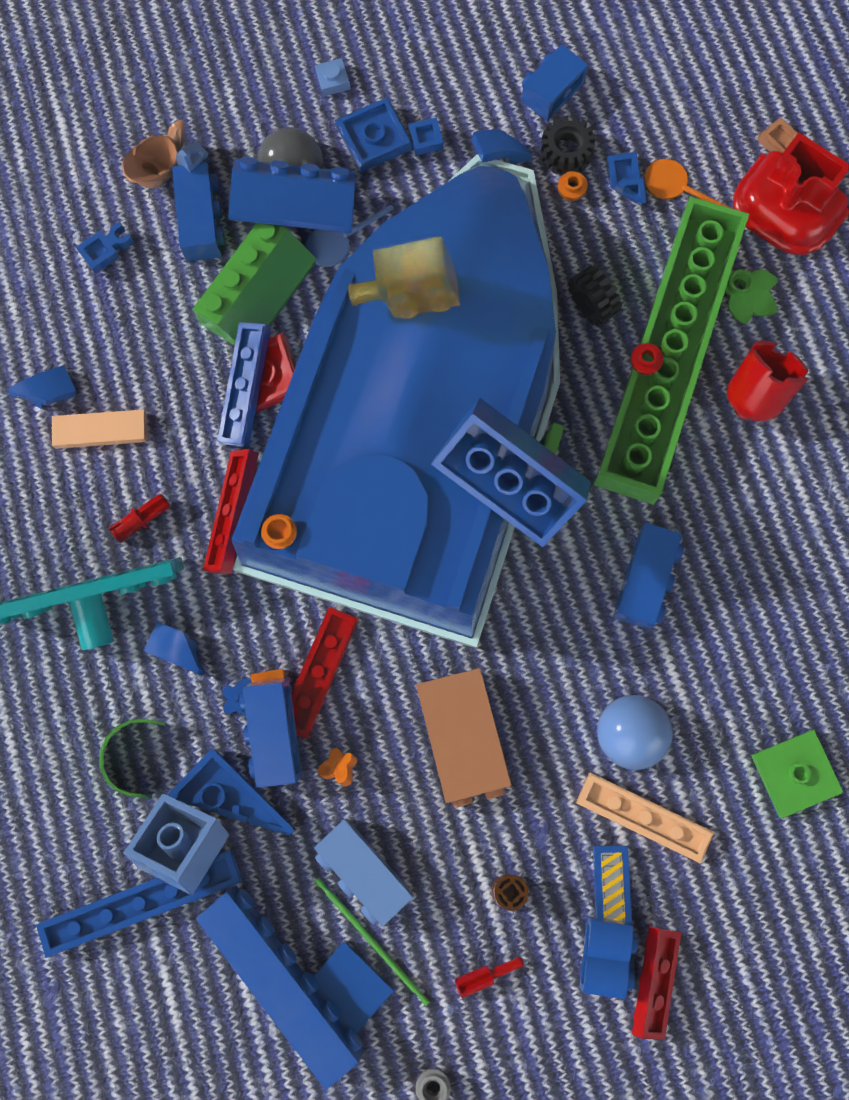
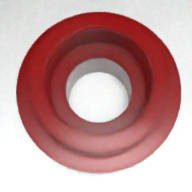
M644 343L638 345L633 350L630 362L637 373L651 375L661 368L663 354L657 346ZM642 355H650L653 361L647 362L643 360Z

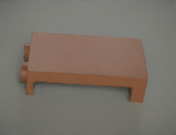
M478 668L416 684L445 802H453L454 808L472 804V796L485 793L487 800L506 795L504 788L511 787V782L481 669Z

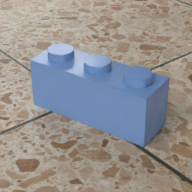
M347 818L339 823L314 847L318 852L315 856L317 862L327 872L332 869L341 879L338 882L339 887L349 898L355 895L364 905L360 908L361 912L373 925L378 921L383 927L414 897V893Z

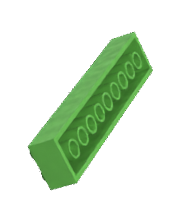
M689 197L640 344L650 343L657 346L663 354V363L661 368L651 375L639 374L632 367L594 486L652 505L661 496L748 220V213L695 197ZM642 355L643 360L647 362L653 361L650 355Z

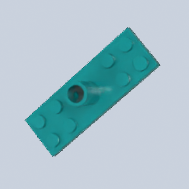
M178 557L0 602V625L21 618V613L23 619H27L52 610L53 605L68 602L81 649L89 650L114 642L101 593L119 589L120 595L140 590L141 587L146 586L145 582L151 581L152 587L172 582L173 579L177 578L176 573L184 569L182 558Z

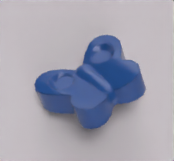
M242 679L234 687L229 685L223 687L222 694L227 699L223 707L225 713L231 715L238 712L246 716V712L241 711L239 696L243 692L242 687L252 683L250 679Z

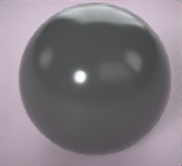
M285 127L273 131L264 139L259 148L257 158L259 162L271 163L272 161L280 160L287 162L289 165L302 166L303 164H313L323 169V155L318 143L310 134L298 128Z

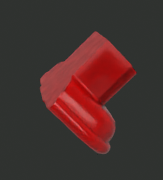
M798 132L783 153L772 151L767 155L761 154L741 179L733 194V209L748 213L749 216L745 227L775 248L791 255H807L816 252L829 242L849 215V208H847L848 199L838 188L849 171V164Z

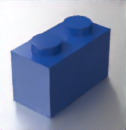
M561 44L553 53L549 52L544 57L541 66L535 72L531 71L526 75L522 82L521 101L548 122L585 83L588 64Z

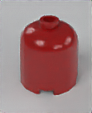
M764 340L755 342L727 386L728 401L740 418L757 422L775 419L808 380L805 376L809 371L803 361L793 352L789 351L785 355L774 349L777 345L774 342Z

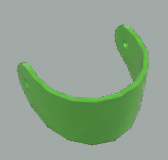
M149 719L129 720L116 726L105 737L99 751V767L105 781L116 792L131 797L151 799L152 795L136 793L118 787L108 778L104 769L105 748L109 739L118 729L137 723L165 726V722Z

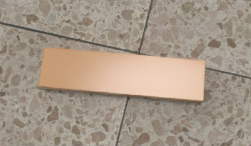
M592 773L588 774L576 801V804L698 863H702L714 834L713 831Z

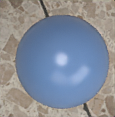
M627 695L614 700L604 709L599 718L597 736L602 751L613 763L625 769L643 770L656 765L665 757L672 743L673 730L667 713L657 702L640 695Z

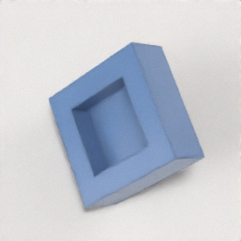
M342 58L314 65L323 97L350 90V82Z

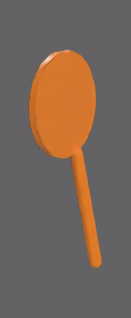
M659 159L652 162L646 169L644 185L647 191L656 198L662 200L674 199L685 191L701 200L728 207L687 186V172L677 161Z

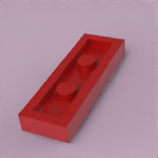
M649 926L645 941L643 967L639 978L640 985L637 1004L633 1016L632 1035L636 1037L665 1040L682 932Z

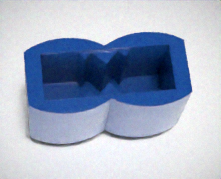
M587 917L579 987L582 993L625 1000L627 990L632 991L634 986V969L629 968L631 954H636L638 949V933L633 932L632 924L618 920Z

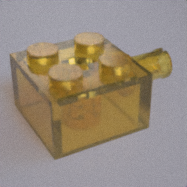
M441 236L373 250L376 279L356 284L351 283L348 286L353 306L382 300L383 303H386L394 318L409 319L415 317L418 313L428 311L444 312L449 310L450 307L460 305L456 268Z

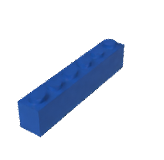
M236 885L226 891L195 919L324 1089L328 1090L359 1063L365 1052L362 1048V1041L353 1029L347 1031L338 1021L341 1016L337 1007L330 1000L324 1003L316 992L319 987L314 977L308 972H303L296 963L297 957L293 950L286 944L282 945L275 936L273 924L266 917L259 915L253 907L254 901L248 892L243 889L240 890Z

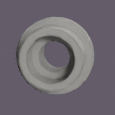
M431 1068L419 1075L416 1082V1095L419 1100H448L450 1096V1081L443 1071ZM431 1081L437 1082L440 1086V1089L435 1093L427 1090L426 1086Z

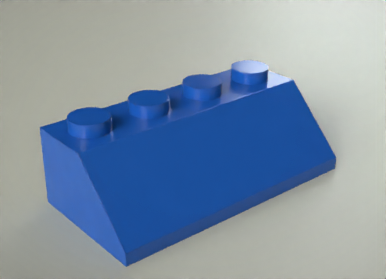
M253 157L234 159L228 220L351 233L355 172H350L348 169L336 167L332 170L320 169L313 164L294 166L280 160H275L271 163L259 162Z
M481 398L475 402L462 418L431 463L432 466L541 547H544L587 501L591 481Z

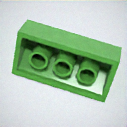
M256 223L192 310L200 325L235 346L239 322L266 324L270 327L314 267L317 259L282 225Z

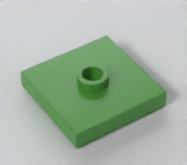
M815 730L807 731L751 754L779 818L787 817L844 793Z

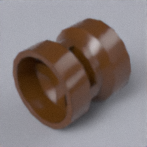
M501 875L495 879L491 887V896L494 902L499 907L509 911L522 908L529 896L525 881L516 875Z

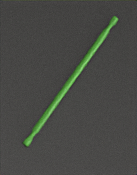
M319 877L315 881L318 887L324 890L327 897L409 989L420 998V1001L427 1006L430 1000L419 991L413 981L338 897L325 886Z

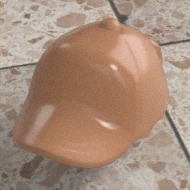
M178 120L169 127L167 136H150L139 145L134 146L122 162L123 173L127 180L138 183L145 188L155 189L165 184L173 176L172 167L177 166L176 155L181 150L184 142V120Z

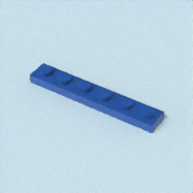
M233 850L225 851L216 856L192 896L159 878H155L36 924L45 958L243 882Z

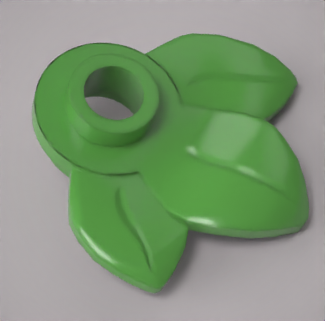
M746 270L731 272L725 293L730 297L728 309L732 316L740 323L747 324L753 314L762 317L774 315L777 312V306L769 290L777 284L779 279L765 270H756L751 273ZM734 284L742 285L743 289H738Z

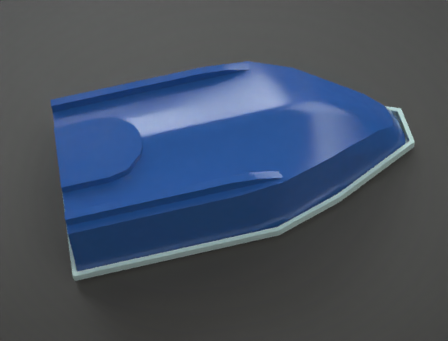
M477 154L447 183L384 222L338 268L312 321L234 531L232 543L237 553L233 565L235 572L477 648L515 526L432 466L431 463L456 426L479 398L483 399L538 442L544 436L560 385L557 289L534 170L499 160L482 163ZM272 515H286L294 521L297 527L295 541L285 549H273L262 538V525Z

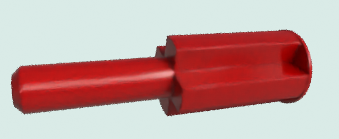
M517 957L491 969L486 965L455 978V985L459 995L463 999L495 985L494 979L524 966L521 957Z

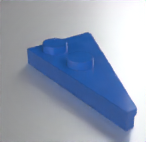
M212 748L168 794V796L180 802L238 821L254 824L277 833L291 836L296 830L215 748Z

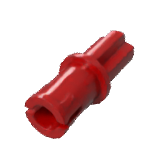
M158 494L140 508L132 507V512L109 526V530L119 543H123L142 528L147 529L149 527L147 523L169 509L170 504L164 495Z

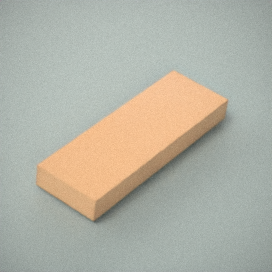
M144 409L52 416V446L55 449L147 442V413Z

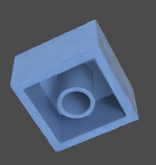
M163 793L123 854L139 869L192 896L228 839L229 833L216 818Z

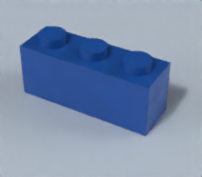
M208 162L200 163L191 172L183 165L172 167L179 243L186 261L221 258V246L226 243L223 227H219L218 219L223 218L220 200H216L215 192H220L217 174L211 173Z
M647 522L643 524L637 536L612 618L647 630L653 628L656 623L661 624L666 611V605H663L662 601L665 592H671L675 581V575L671 574L674 563L678 564L684 551V545L680 544L683 534Z
M289 678L249 683L242 687L243 692L240 693L239 703L241 711L246 712L247 725L244 727V739L251 748L252 758L249 759L250 777L255 778L256 788L296 783L302 776Z

